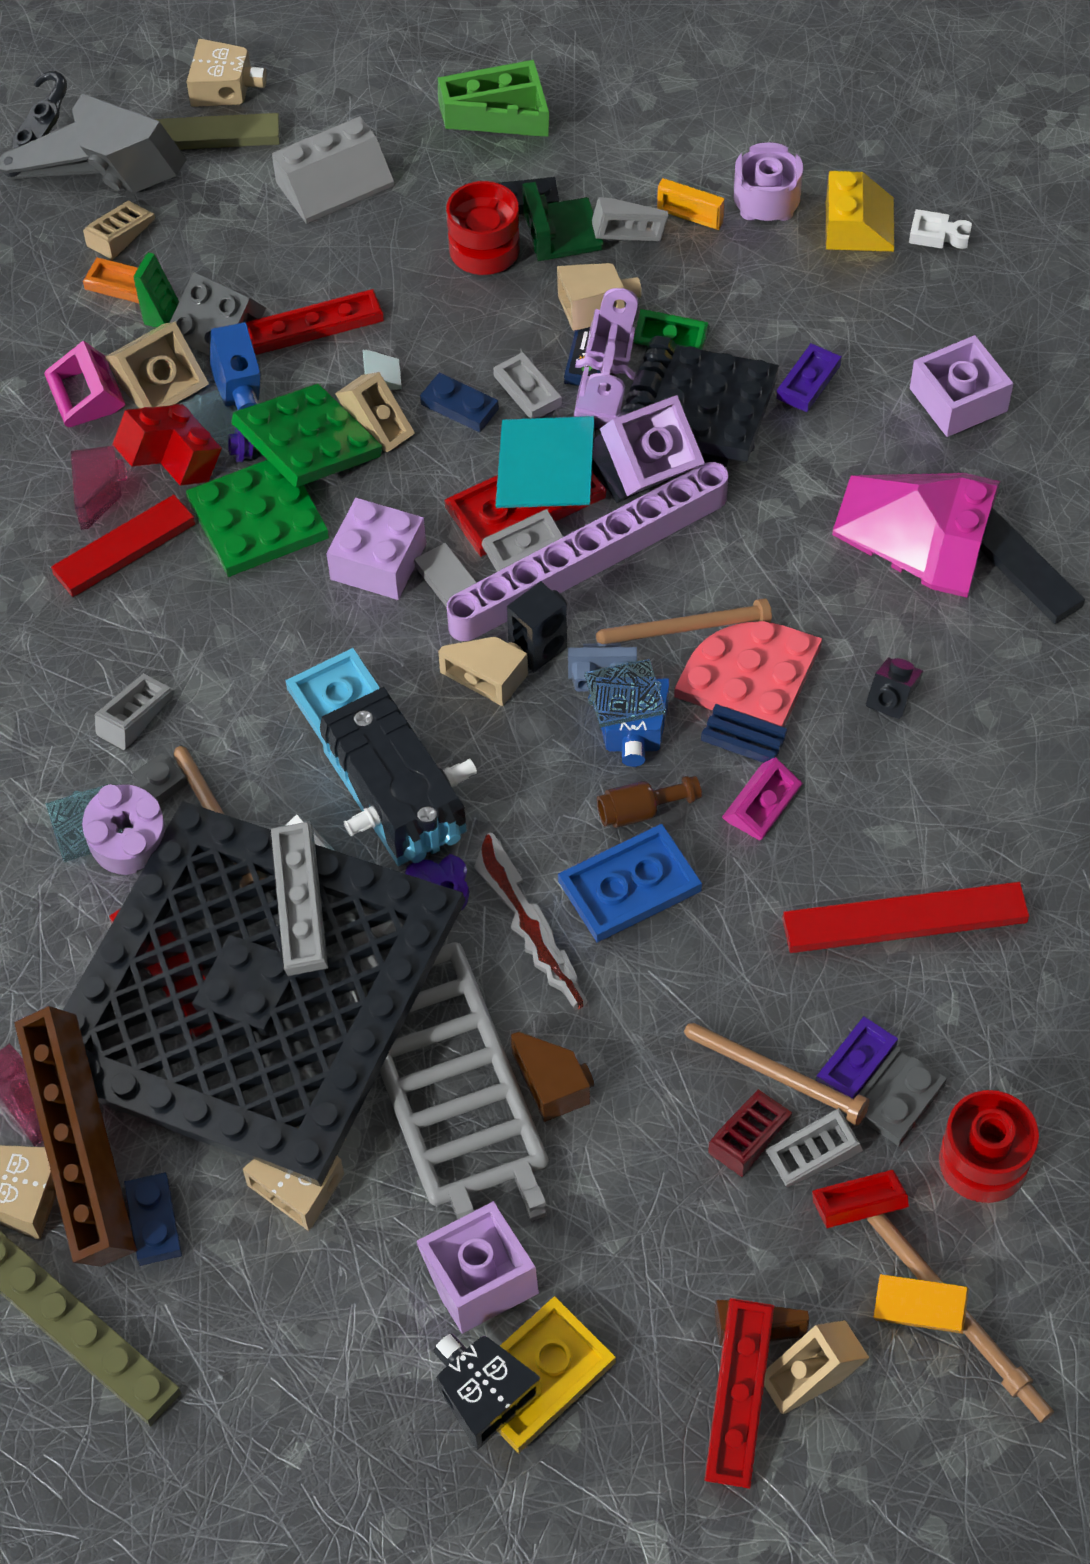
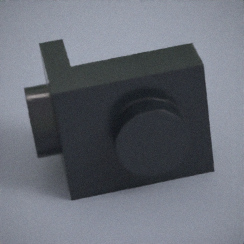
M888 657L875 673L866 706L900 719L904 714L910 695L920 683L923 670L915 668L907 660L900 658L891 659Z

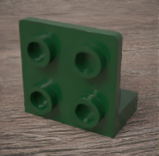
M536 182L522 184L523 214L537 261L603 249V240L596 239L592 225L594 212L588 197L547 204L546 196L539 195Z

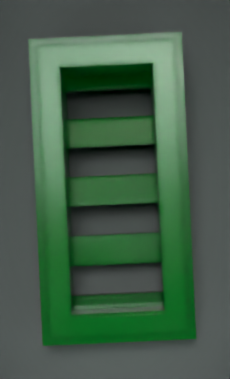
M148 252L133 278L144 325L157 328L162 324L170 323L179 300L155 254Z

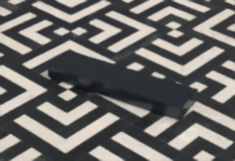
M992 508L980 550L1054 624L1082 608L1085 598Z

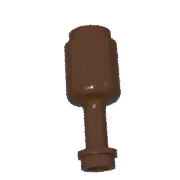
M696 776L682 777V783L656 790L652 789L648 782L640 781L606 790L604 795L597 796V809L601 822L605 827L613 825L614 828L654 818L657 814L658 805L685 798L688 803H693L695 800L701 799L702 791Z

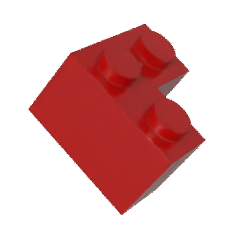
M183 404L125 410L112 444L131 467L161 463L180 486L209 482L222 447L214 440L211 434Z

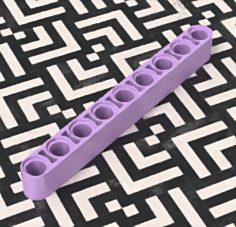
M716 462L700 465L454 594L447 602L448 630L450 635L459 641L473 640L507 622V605L540 581L550 590L562 593L720 509L727 501L728 471L723 465Z

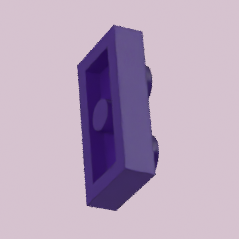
M810 343L778 387L776 399L808 412L840 368L842 356Z
M863 1016L818 1073L816 1081L854 1099L897 1045L898 1038Z

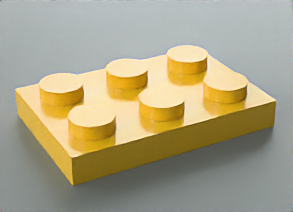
M555 1296L500 1345V1347L541 1378V1394L498 1433L519 1454L616 1363V1357Z

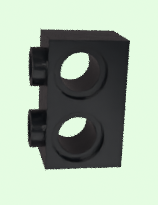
M540 581L507 605L508 643L517 644L527 653L528 668L533 673L567 648V603L558 591L550 590Z

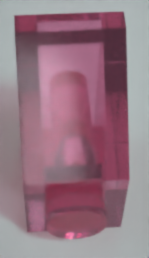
M114 446L71 451L74 503L81 530L89 529L122 496L121 481H127L124 459L117 460Z
M9 1043L0 1050V1108L35 1147L43 1141L23 1058Z

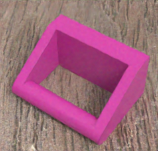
M85 341L79 343L44 373L63 422L67 427H73L114 414L126 405L110 366L105 359V355ZM83 373L91 394L73 407L62 379Z

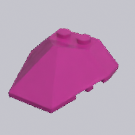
M967 473L851 475L832 535L870 556L874 553L891 562V567L899 572L906 570L921 578V584L930 589L967 598L1000 481Z

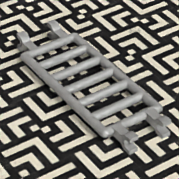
M365 931L351 937L353 948L369 942ZM452 942L442 946L433 966L451 960L458 979L419 992L410 1012L464 994L472 1013L397 1038L379 1072L425 1194L431 1205L439 1206L451 1201L458 1220L475 1211L468 1195L515 1179L529 1219L534 1221L547 1216V1212L545 1210L546 1201L533 1172L545 1168L548 1165L549 1158L464 949L460 943ZM375 955L359 960L363 972L378 966ZM374 982L362 986L366 997L368 995L366 989L372 987ZM357 990L350 991L353 1003L360 1001ZM478 1028L486 1048L399 1077L392 1059L393 1057ZM493 1064L500 1083L413 1113L406 1093L482 1066ZM507 1099L514 1119L430 1149L426 1148L419 1129ZM518 1135L522 1136L529 1154L528 1156L444 1186L440 1185L433 1165Z

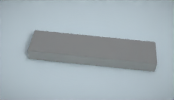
M310 821L272 828L271 836L284 970L287 976L326 969L328 968L313 826Z

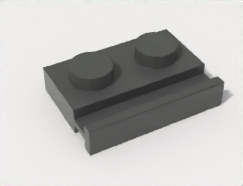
M896 1045L859 1092L860 1095L870 1100L868 1110L863 1118L864 1124L899 1147L944 1088L947 1078L914 1056H907Z

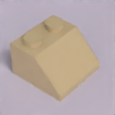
M176 322L162 324L105 356L121 388L139 408L170 406L209 385Z

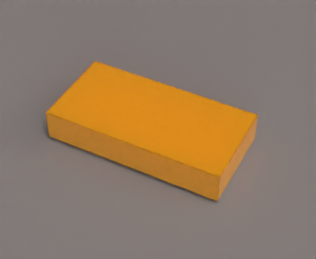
M662 178L658 185L657 209L668 211V214L716 230L720 229L724 219L725 198Z
M880 1274L873 1318L876 1321L963 1334L969 1289L964 1286Z

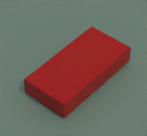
M894 1170L812 1191L813 1203L826 1228L909 1207L908 1195Z

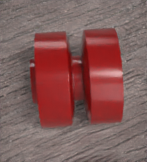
M490 181L468 183L455 190L449 197L446 205L449 253L452 261L462 270L477 275L495 274L510 267L516 261L520 252L519 207L514 193L507 187Z
M982 1090L962 1098L950 1113L939 1152L940 1169L949 1186L961 1196L982 1203L1002 1201L1015 1194L1025 1182L1038 1145L1039 1131L1032 1112L1022 1101L1001 1091Z

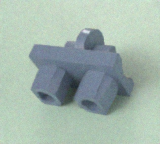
M583 643V648H568V679L573 680L574 688L577 692L592 690V680L596 676L588 673L598 675L599 671L602 670L599 677L596 678H604V675L607 674L612 679L615 672L620 670L616 667L620 666L622 668L624 665L626 666L614 679H619L618 676L626 668L635 674L637 673V668L633 669L637 665V647H621V643ZM609 668H611V669L614 670L613 672H610V673H612V675H611V674H608V673H605V672H606V671H611V670H609ZM626 670L620 678L624 679V674L630 671ZM628 674L625 675V679H631Z

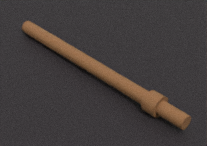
M885 1214L867 1219L918 1280L943 1283ZM966 1309L963 1333L1003 1378L1001 1384L1013 1398L1019 1397L1040 1423L1046 1421L1054 1413V1410L1031 1385L1034 1380L1022 1366L1017 1368Z

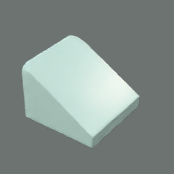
M363 350L365 374L380 372L390 390L402 389L399 359L374 351Z

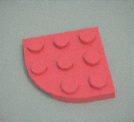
M766 621L746 622L728 626L710 635L695 649L675 687L674 697L713 710L715 704L784 727L820 651L822 638Z

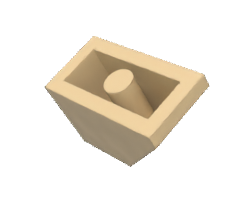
M380 372L361 375L335 393L343 408L383 446L382 450L384 452L391 451L415 434Z
M497 637L445 645L438 651L440 673L501 706H504L528 676L527 653L517 644L507 643Z
M845 1320L818 1324L766 1369L764 1387L781 1414H785L840 1384L869 1359V1356Z

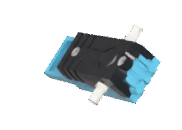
M353 648L285 680L287 690L322 742L325 755L362 810V812L351 819L344 821V826L351 837L372 827L397 866L410 860L413 863H418L426 857L427 852L430 851L431 854L440 851L439 846L445 843L454 845L461 839V834L467 832L465 807L452 787H456L458 783L477 774L474 763L471 759H467V761L461 764L458 763L450 768L446 767L444 770L438 768L385 687L380 688Z

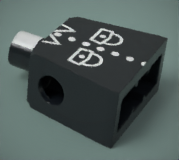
M451 1333L445 1336L433 1350V1353L446 1366L436 1377L438 1389L477 1450L541 1394V1378L486 1336L480 1337L471 1346L466 1348Z

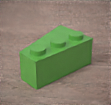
M534 60L437 78L438 103L445 129L548 137L549 110Z

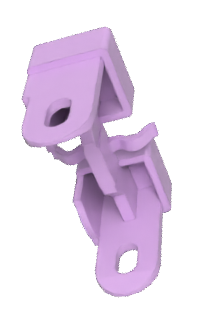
M613 288L605 292L600 310L595 309L585 357L577 360L575 368H581L587 365L601 371V373L588 376L589 367H584L573 416H594V428L598 429L611 420L618 418L621 412L625 385L620 378L612 376L610 373L626 374L631 380L635 378V372L628 367L635 333V328L632 325L638 308V297L632 291L624 288ZM615 300H624L626 302L625 308H616L614 306Z

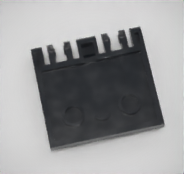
M654 336L651 338L643 357L644 362L639 366L626 397V404L622 407L618 417L677 395L701 453L747 462L778 378L779 365L767 363L763 360L732 356L728 353L701 350L692 346H680L669 337Z

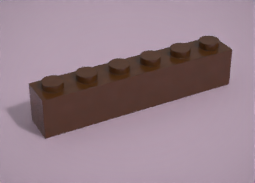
M48 1006L14 1022L73 1263L102 1267L137 1252L77 1015Z

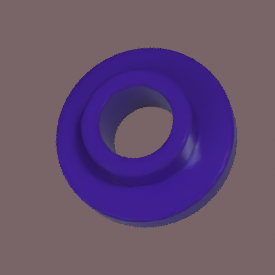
M235 427L234 434L228 435L229 455H235L236 462L252 459L253 445Z

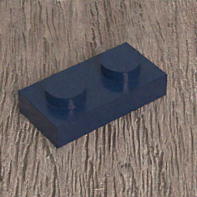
M440 372L420 395L421 405L479 433L499 410L497 399Z
M163 1172L124 1181L139 1265L143 1266L181 1257L182 1251L167 1173Z

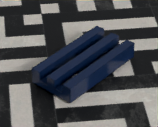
M715 704L712 716H709L707 726L701 733V741L764 763L775 757L777 758L787 736V729ZM715 729L735 735L736 738L718 733ZM752 741L757 744L771 748V750H767L756 745L750 744V742Z

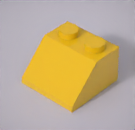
M829 171L826 194V249L894 252V197L864 172Z

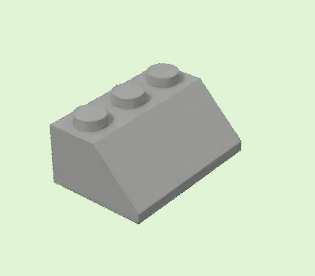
M361 116L272 153L276 183L306 224L394 186V180L378 140Z

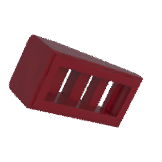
M758 1089L710 1140L708 1154L743 1177L791 1118L792 1112ZM760 1104L777 1117L772 1121L757 1111L756 1108ZM749 1116L766 1127L765 1130L761 1131L747 1121ZM742 1127L756 1137V1139L751 1141L738 1132V1130ZM733 1138L747 1149L742 1152L729 1143V1141Z

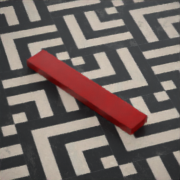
M1020 882L783 911L782 916L789 953L1028 923L1029 919Z

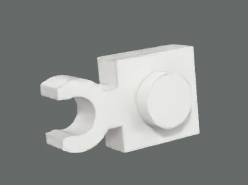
M916 209L909 243L942 249L944 242H950L956 248L965 249L968 246L972 223L966 220H958L954 223L948 222L949 214Z

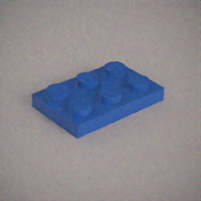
M663 824L653 827L558 873L559 884L597 943L702 891L701 881Z

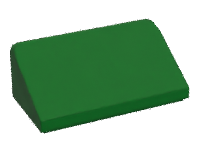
M640 309L633 343L648 346L651 338L663 336L671 338L677 345L692 346L703 350L710 326L708 322Z

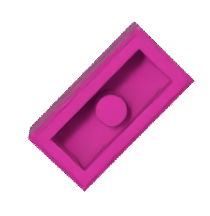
M776 757L760 765L722 818L734 827L761 840L803 783Z

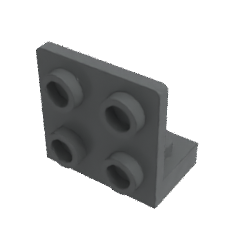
M193 272L170 322H176L189 347L210 356L211 329L242 323L243 320H247L249 315L260 319L266 307L243 294Z

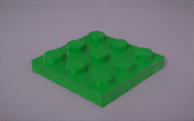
M319 384L235 411L232 416L231 423L295 488L381 456L383 446Z
M268 460L186 490L187 499L227 577L329 538L328 529L304 485L295 488Z

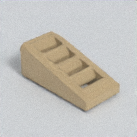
M128 200L93 221L83 230L86 245L113 260L155 219V215ZM131 213V214L137 216V218H134V217L130 216L129 214Z

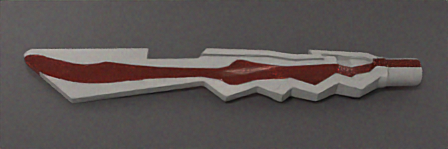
M488 833L483 841L474 870L515 914L510 927L525 939V952L533 955L534 967L547 974L548 984L562 991L575 1010L581 1009L588 1001L579 988L577 975L565 950L559 951L554 942L553 931L538 904L528 903L517 884L523 883L522 877L493 833Z

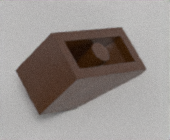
M521 1032L511 1034L512 1054L544 1122L590 1104V1088L594 1087V1080L587 1064L583 1063L580 1065L573 1051Z

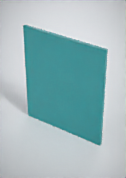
M594 416L502 420L496 508L590 505Z

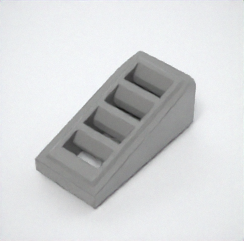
M598 197L592 225L596 239L661 241L669 215L668 211L613 198ZM648 221L653 222L651 228L646 227Z
M143 673L95 713L97 736L125 750L136 740L174 695L173 688ZM145 692L153 697L150 699L141 693Z
M839 1108L766 1149L768 1156L787 1188L863 1151ZM835 1129L843 1141L837 1147L829 1135V1132ZM820 1136L829 1150L821 1155L813 1141ZM803 1144H806L814 1158L809 1163H806L798 1149ZM788 1151L791 1152L799 1166L793 1172L782 1155Z

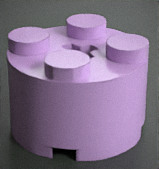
M778 143L755 144L750 147L748 153L743 156L741 153L735 163L733 195L734 202L740 210V215L746 220L786 221L791 219L800 203L803 175L801 158L797 154L794 157L788 152V147Z
M110 784L104 786L89 802L83 815V832L90 852L100 866L116 874L129 875L143 869L152 853L159 846L166 830L158 801L146 790L133 785ZM124 829L123 833H119L118 830Z

